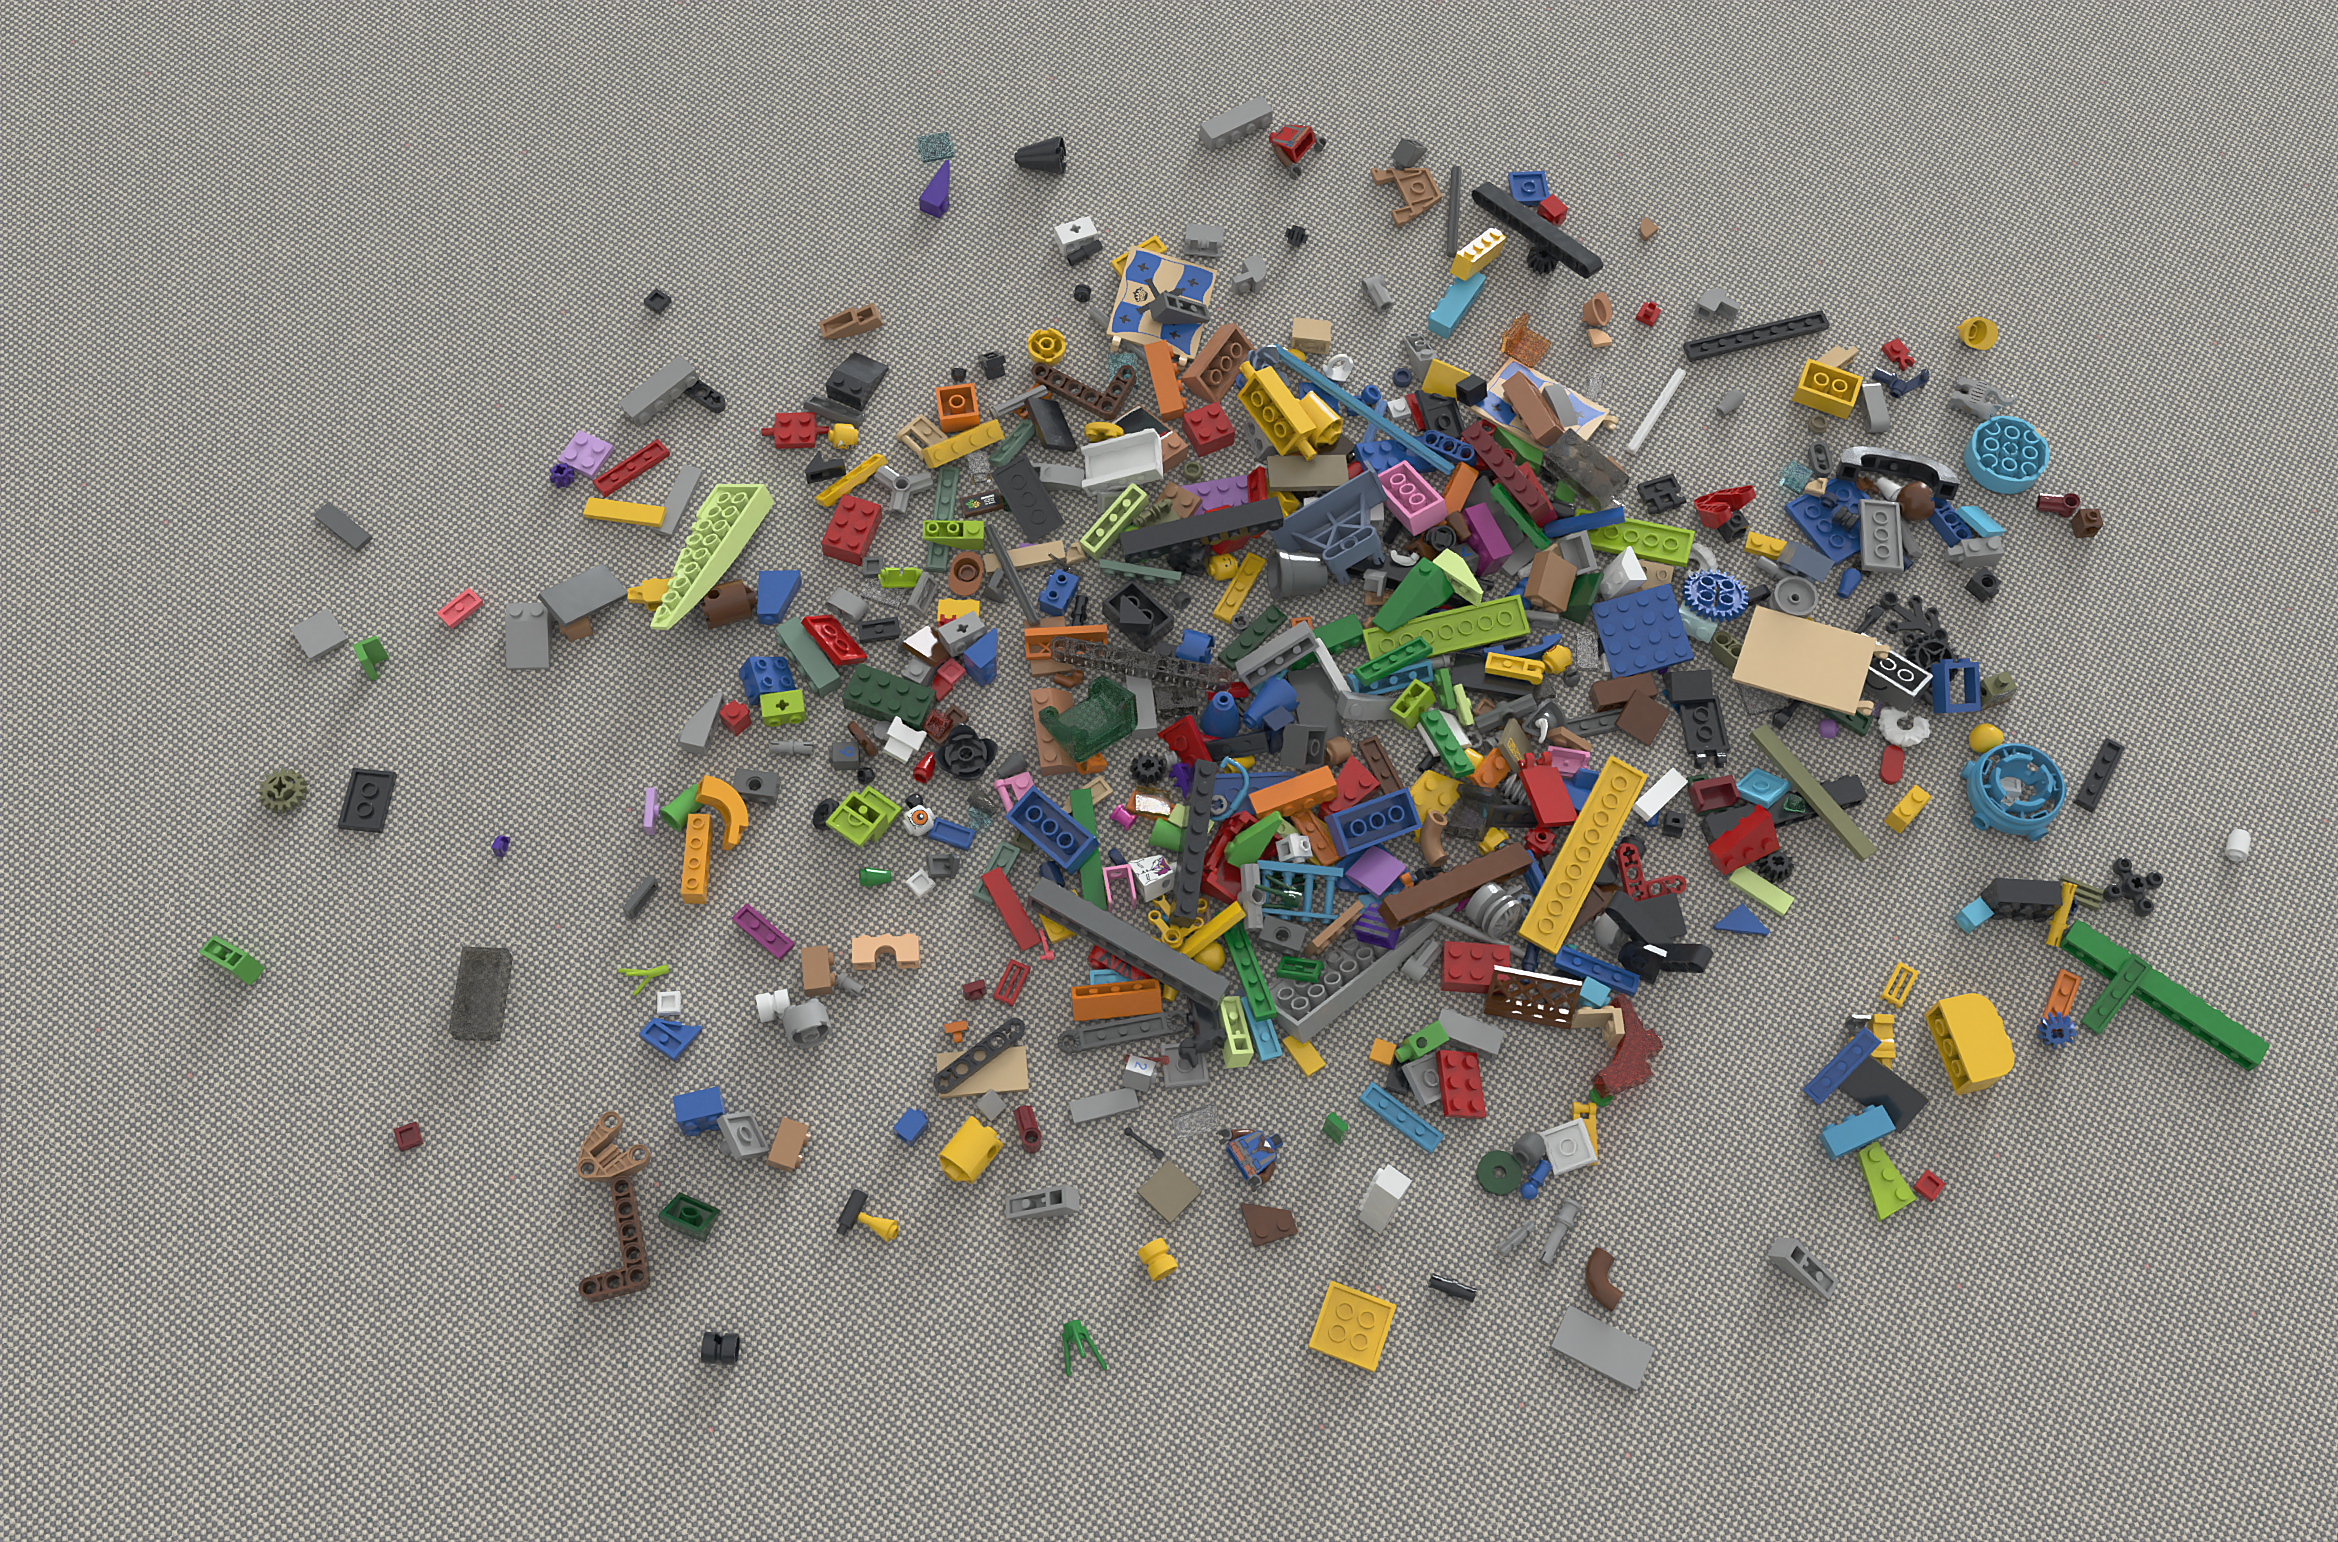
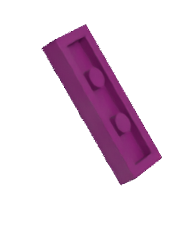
M748 903L731 918L738 927L779 961L795 947L793 941Z

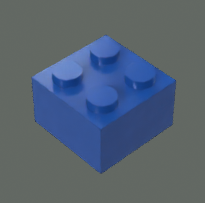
M718 1086L672 1097L676 1121L683 1135L696 1136L701 1134V1131L709 1129L710 1131L721 1130L716 1120L722 1115H727L724 1098Z

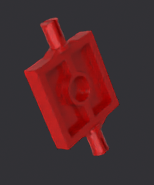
M814 412L775 413L773 428H761L762 436H774L776 449L815 448L817 435L828 434L829 426H817Z

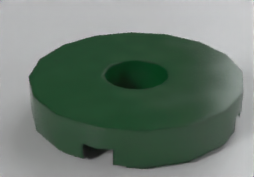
M1495 1150L1488 1152L1481 1158L1477 1165L1476 1176L1478 1183L1486 1192L1496 1196H1504L1516 1190L1521 1181L1522 1170L1520 1163L1515 1160L1513 1155L1506 1151ZM1501 1168L1505 1173V1177L1501 1179L1496 1178L1493 1174V1169Z

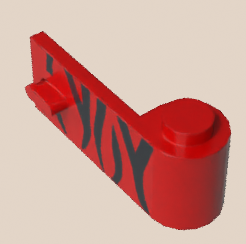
M1097 945L1093 946L1087 957L1089 966L1094 970H1105L1108 967L1132 981L1151 978L1150 975L1145 974V972Z

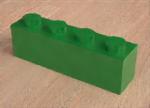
M1354 613L1312 630L1316 638L1319 637L1330 655H1339L1348 648L1360 646L1364 641L1362 633L1364 629ZM1312 651L1288 667L1290 671L1303 670L1309 664L1320 662Z

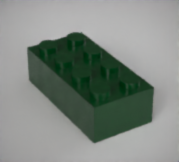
M859 663L842 696L844 708L877 721H888L890 723L897 716L901 718L902 724L919 732L924 730L935 708L937 695L936 690Z

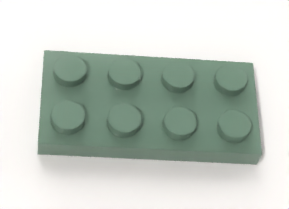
M1104 559L1100 560L1099 568L1104 573V576L1116 578V575H1121L1125 580L1133 578L1135 581L1136 578H1139L1148 584H1156V581L1163 582L1164 586L1176 588V585H1181V572Z

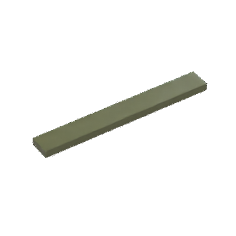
M1767 724L1750 733V738L1860 862L1878 850Z

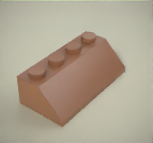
M1236 323L1221 325L1181 379L1193 394L1210 403L1220 402L1235 382L1237 376L1241 374L1239 367L1247 359L1248 352L1250 350L1256 352V349Z
M1520 370L1501 384L1505 391L1503 393L1504 397L1509 402L1512 401L1514 404L1512 409L1518 416L1521 415L1523 418L1520 420L1527 430L1530 429L1532 433L1529 435L1536 444L1540 442L1544 447L1571 440V437L1536 384Z
M1051 687L1030 690L1041 776L1078 772L1076 760L1079 756L1069 742L1072 734H1078L1072 693Z

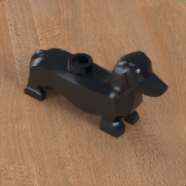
M1187 997L1189 1013H1186L1187 1025L1193 1027L1194 1036L1186 1038L1180 1043L1178 1054L1182 1060H1188L1192 1068H1196L1198 1065L1197 1054L1208 1053L1216 1045L1224 1049L1226 1035L1224 1028L1217 1029V1020L1209 1008Z

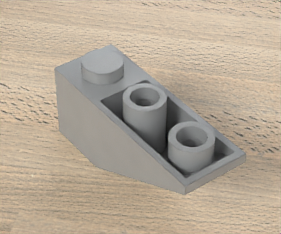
M1412 332L1409 335H1403L1402 338L1414 373L1422 382L1426 378L1432 360L1434 358L1439 360V357L1421 332Z

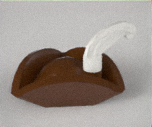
M1419 539L1412 540L1402 546L1403 551H1408L1411 557L1397 555L1395 550H1392L1390 553L1391 558L1395 562L1404 566L1414 565L1423 557L1432 562L1439 556L1430 545Z

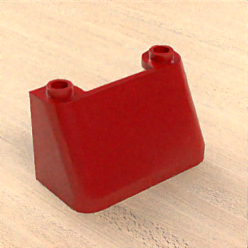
M1245 810L1233 814L1223 821L1204 856L1200 892L1229 906L1235 901L1238 902L1237 897L1242 890L1241 870L1227 862L1224 852L1228 842L1233 841L1236 835L1259 822V820ZM1275 833L1258 860L1266 861V859L1272 856L1276 857L1278 851L1275 842L1283 838Z

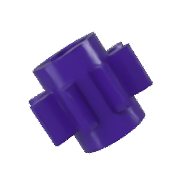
M557 463L553 469L549 470L551 473L550 481L551 483H556L557 488H568L571 482H575L573 475H575L573 468H568L567 463Z

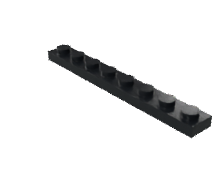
M1823 310L1685 342L1683 349L1689 362L1828 330L1830 324Z

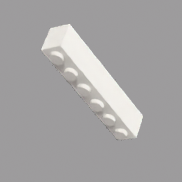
M1389 1164L1384 1170L1379 1168L1358 1208L1361 1211L1358 1219L1381 1234L1394 1216L1412 1180Z

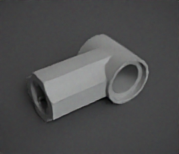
M1381 274L1361 281L1364 294L1370 296L1378 311L1386 312L1393 306L1394 302L1386 290L1385 280Z
M1427 939L1418 952L1406 961L1401 971L1419 984L1430 970L1429 967L1441 954L1442 949L1436 942Z

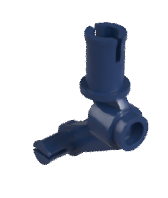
M1877 367L1872 375V379L1887 384V387L1890 389V395L1894 398H1900L1919 386L1924 388L1929 381V370L1922 369L1918 376L1905 382L1899 379L1896 373L1891 374Z

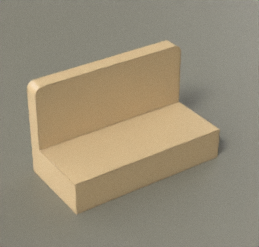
M1836 345L1816 361L1842 370L1854 361L1859 350L1853 345L1847 351H1844L1839 345Z

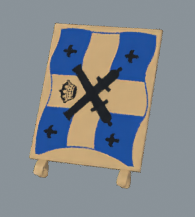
M1131 245L1106 336L1113 338L1110 350L1117 352L1120 340L1144 347L1146 344L1166 339L1167 345H1172L1174 356L1179 357L1178 370L1184 371L1187 360H1195L1204 323L1167 325L1153 321L1149 304L1162 292H1166L1205 304L1208 310L1218 270Z
M1510 357L1487 383V398L1472 407H1467V410L1567 466L1572 462L1576 468L1583 469L1585 467L1584 463L1587 462L1588 458L1577 453L1601 423L1608 430L1612 431L1616 428L1615 424L1618 423L1619 419L1616 416H1610L1609 410L1563 386L1572 403L1579 425L1564 427L1571 437L1569 442L1544 447L1540 442L1536 444L1529 435L1532 433L1530 429L1527 430L1520 420L1523 419L1521 415L1518 416L1512 409L1514 405L1512 401L1509 402L1504 397L1503 393L1505 391L1501 384L1519 370L1536 384L1541 393L1545 386L1558 384V382Z

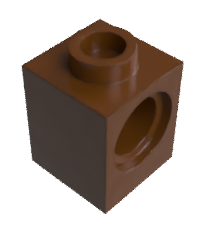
M2099 508L2079 509L2070 521L2075 538L2095 537L2104 525Z

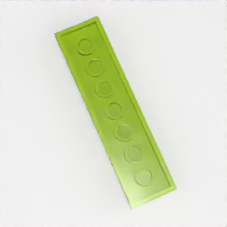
M1520 594L1483 602L1478 607L1470 605L1409 620L1408 624L1389 634L1378 627L1362 630L1369 661L1419 636L1433 648V653L1425 657L1429 658L1529 635L1530 628Z

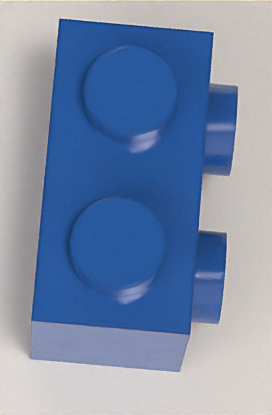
M1056 569L1054 575L1051 574L1049 576L1045 591L1042 590L1040 592L1038 602H1040V611L1058 617L1064 616L1079 588V577Z

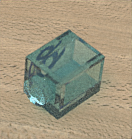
M1792 460L1789 466L1785 464L1779 475L1782 478L1779 484L1799 495L1814 471Z

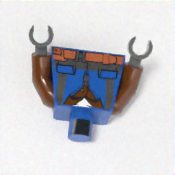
M1223 1127L1215 1133L1216 1135H1222L1223 1139L1219 1141L1221 1145L1230 1141L1226 1145V1151L1244 1177L1245 1184L1254 1185L1251 1190L1252 1192H1255L1259 1186L1270 1181L1276 1169L1277 1154L1274 1150L1283 1145L1277 1133L1266 1139L1261 1130L1255 1132L1253 1129L1230 1130L1227 1127Z

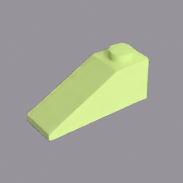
M1446 548L1432 563L1440 567L1457 594L1478 607L1483 595L1481 587L1463 558Z
M1225 997L1218 1007L1220 1029L1224 1028L1226 1035L1225 1046L1222 1049L1226 1068L1247 1067L1254 1051L1240 997Z

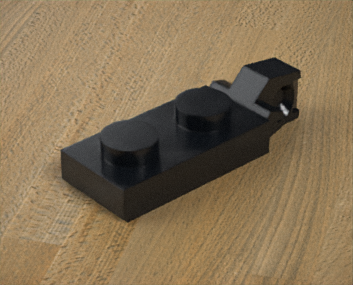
M1407 1033L1406 1036H1404L1403 1041L1406 1038L1410 1037L1412 1034ZM1397 1043L1394 1051L1402 1047L1401 1043ZM1395 1053L1393 1054L1384 1090L1403 1096L1407 1095L1410 1084L1401 1067L1410 1063V1059L1401 1063L1396 1058Z

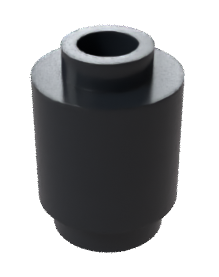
M1558 499L1549 500L1558 517L1556 520L1574 517L1576 508H1573V503Z

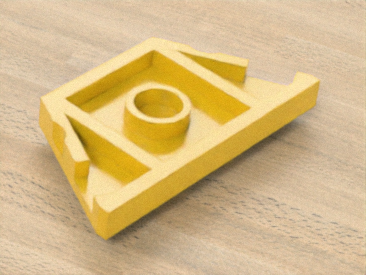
M1425 771L1409 789L1421 824H1423L1431 810L1439 811L1444 815L1468 786L1465 783L1434 771ZM1421 828L1413 830L1415 834L1413 839L1416 844L1420 843Z

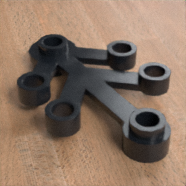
M1888 591L1883 594L1880 599L1881 606L1884 609H1892L1908 621H1890L1886 626L1888 633L1896 634L1898 630H1921L1925 633L1918 635L1910 632L1906 633L1902 639L1904 645L1909 646L1917 638H1922L1926 635L1929 637L1936 635L1937 638L1943 637V642L1945 644L1948 642V633L1943 628H1940L1938 620L1939 611L1936 608L1930 607L1927 609L1925 618L1930 621L1931 627L1925 624L1921 606L1922 598L1920 596L1913 595L1908 601L1909 606L1913 608V615L1898 604V596L1894 592Z

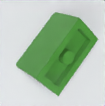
M375 635L352 645L371 681L379 678L374 664L389 658L379 638Z

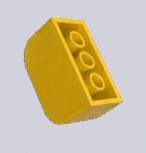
M1969 993L1942 999L1936 1002L1924 1014L1956 1096L1987 1089L2012 1069L2015 1060L2012 1042L2005 1033L2002 1018L1998 1016L1994 1005L1986 997L1976 993Z

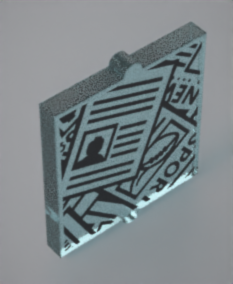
M948 132L917 137L918 152L921 153L923 163L955 157L953 142H951Z

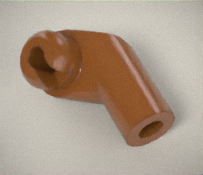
M1077 669L1068 677L1056 673L1053 682L1067 688H1072L1083 682L1084 672Z

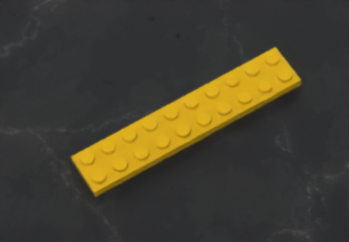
M1612 755L1608 757L1517 935L1554 956L1558 953L1648 775Z

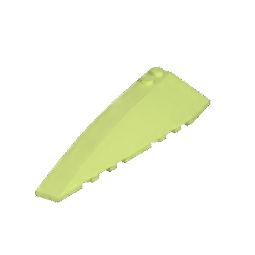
M717 484L696 514L697 522H694L691 526L692 534L686 538L685 543L687 546L681 550L672 572L674 577L669 579L667 584L668 592L663 594L661 598L663 604L656 610L650 625L651 629L669 630L706 595L730 567L774 504V500L764 484Z

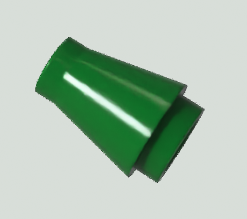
M871 867L860 869V886L868 888L891 883V871Z

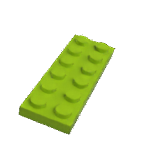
M1577 508L1575 516L1594 513L1595 511ZM1625 518L1624 523L1587 530L1591 547L1594 550L1620 554L1628 546H1631L1636 558L1686 568L1695 531Z

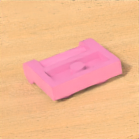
M1028 771L1005 780H997L993 783L994 789L998 791L1007 813L1014 806L1006 789L1012 788L1018 802L1034 785Z

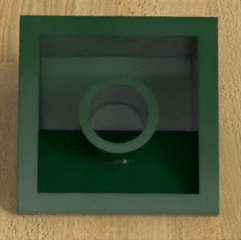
M1604 573L1578 575L1575 582H1573L1566 611L1562 612L1560 617L1583 626Z

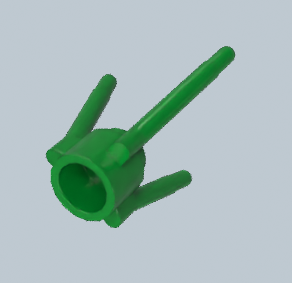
M1072 1320L1063 1325L1064 1333L1061 1336L1064 1343L1066 1375L1068 1377L1071 1375L1069 1341L1071 1344L1076 1343L1081 1358H1084L1085 1353L1081 1343L1084 1338L1103 1370H1107V1366L1090 1338L1086 1326L1082 1327L1080 1320Z

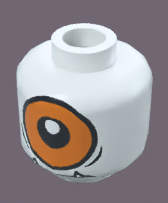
M918 805L904 814L902 823L909 835L913 834L918 837L933 828L932 820L935 819V816L930 808L925 809L922 805Z

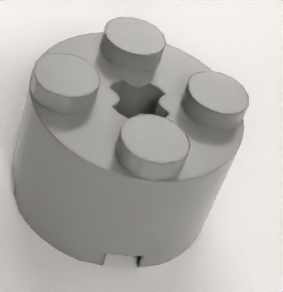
M810 999L798 1006L791 1005L784 1010L785 1014L782 1022L789 1044L793 1048H795V1045H800L801 1049L815 1047L825 1042V1036L829 1034L830 1037L833 1033L826 1008L818 999Z

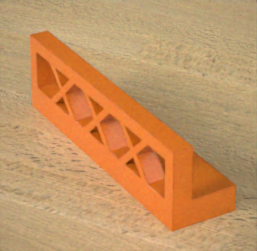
M1107 624L1024 629L1026 660L1108 656ZM1094 642H1103V650H1094L1090 646ZM1073 643H1079L1083 648L1080 651H1074L1070 646ZM1053 644H1059L1063 647L1060 652H1053L1049 648ZM1038 645L1042 650L1039 653H1030L1029 646Z

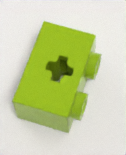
M1414 679L1389 710L1396 722L1411 731L1419 721V713L1427 712L1436 701V698L1429 686Z
M802 689L760 695L762 718L765 726L777 727L781 724H798L802 721H807Z

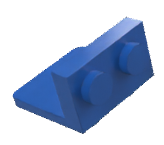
M748 657L739 669V677L742 679L745 695L750 705H758L760 695L796 690L787 660L784 657Z

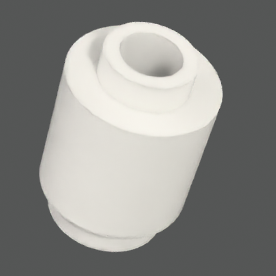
M2235 829L2229 834L2225 855L2230 860L2239 862L2248 857L2251 842L2250 834L2242 829Z

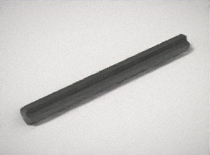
M1456 165L1451 170L1446 251L1448 257L1456 256L1458 243L1462 168Z
M993 524L985 526L984 530L1030 626L1039 625L1040 618Z

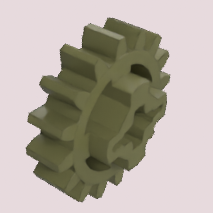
M281 768L279 773L274 769L272 776L266 774V782L260 781V785L263 788L257 790L261 795L258 798L267 810L271 809L273 813H276L279 809L282 814L285 813L286 809L293 812V806L295 805L300 807L299 801L306 800L303 793L308 792L306 788L307 782L299 772L295 773L292 768L288 772L285 768Z

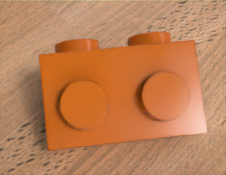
M1493 748L1474 770V773L1469 776L1477 787L1474 791L1476 795L1491 794L1495 790V786L1507 777V772L1511 769L1499 748Z

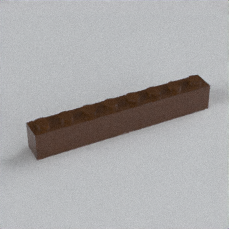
M1520 842L1512 845L1508 843L1496 852L1494 850L1489 851L1482 858L1478 859L1475 857L1463 866L1460 864L1456 865L1447 873L1440 872L1428 881L1427 879L1420 881L1414 887L1410 888L1407 886L1395 895L1388 894L1381 900L1382 903L1377 911L1388 928L1394 931L1472 897L1477 890L1489 882H1495L1499 885L1528 871L1534 861Z

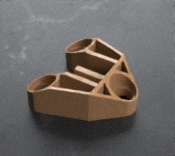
M614 1111L604 1113L582 1143L577 1163V1173L585 1181L611 1183L618 1176L629 1177L638 1173L650 1163L651 1155L646 1146L635 1144L625 1153L621 1154L612 1143L623 1126L619 1114ZM610 1117L617 1118V1124L613 1128L605 1126V1122ZM637 1150H644L646 1153L645 1158L641 1161L633 1159V1155ZM593 1164L594 1171L589 1175H584L582 1173L583 1166Z

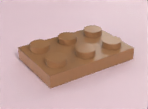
M1359 900L1356 901L1312 940L1303 951L1308 958L1313 954L1318 956L1346 928H1350L1362 915L1360 911L1364 906Z

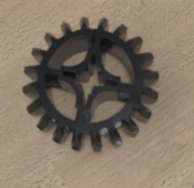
M1926 635L1922 638H1917L1909 645L1904 653L1906 655L1904 658L1932 675V665L1929 666V663L1933 658L1932 664H1940V660L1953 659V663H1957L1956 660L1959 655L1954 654L1956 648L1949 647L1950 642L1946 644L1943 642V637L1937 640L1936 635L1931 637ZM1957 668L1949 669L1950 682L1959 670ZM1932 680L1928 686V689L1932 688Z

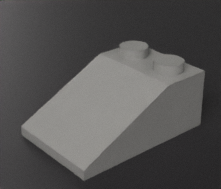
M507 603L505 617L507 670L550 669L554 616L543 603Z

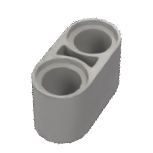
M837 587L825 602L826 607L830 611L853 624H857L869 609L868 604L864 600L841 587Z

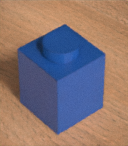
M910 1107L893 1127L894 1135L912 1148L929 1127L928 1117L921 1110L917 1109L915 1111Z

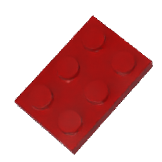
M832 614L807 616L801 621L807 633L816 640L819 647L827 653L831 661L837 666L864 663L868 658Z
M1448 1050L1435 1052L1444 1117L1485 1118L1486 1111L1477 1053Z

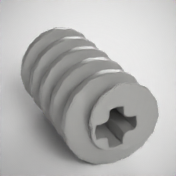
M1517 773L1512 774L1498 793L1505 790L1504 797L1512 795V803L1518 799V805L1526 804V806H1531L1521 779L1516 781Z

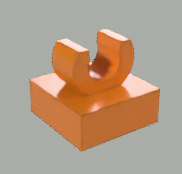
M966 1020L944 1024L945 1033L952 1032L954 1043L962 1042L961 1030L967 1029Z

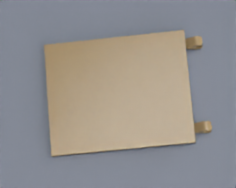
M1756 605L1731 681L1855 716L1856 710L1863 715L1869 716L1874 703L1871 701H1859L1870 662L1873 654L1882 660L1887 659L1890 647L1888 645H1876L1877 639Z

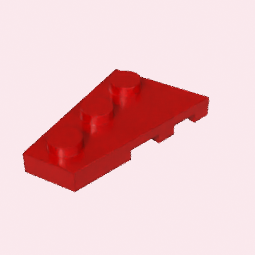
M1191 715L1182 718L1157 733L1161 739H1164L1169 744L1168 748L1171 751L1174 750L1182 759V763H1188L1190 768L1196 759L1213 762Z

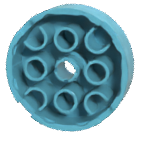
M1996 416L1981 423L1970 437L1964 449V462L1970 475L1986 489L2003 494L2020 493L2032 487L2047 467L2050 457L2049 447L2044 436L2041 437L2030 423L2012 416Z

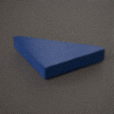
M1743 903L1713 927L1715 931L1726 930L1732 931V933H1751L1765 937L1770 933Z

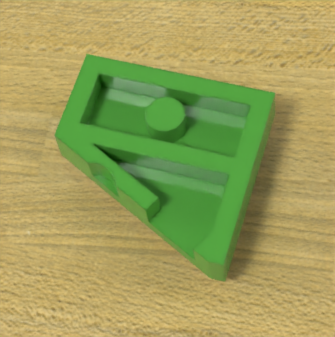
M1448 668L1432 670L1433 683L1438 694L1440 707L1443 710L1456 709Z

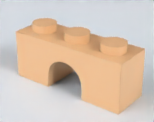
M907 933L894 937L884 934L880 935V937L861 935L858 938H852V964L854 970H876V960L883 953H891L896 956L898 969L920 968L919 936Z

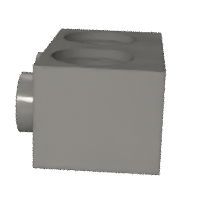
M1250 416L1242 428L1257 460L1267 459V456H1275L1278 451L1254 418Z

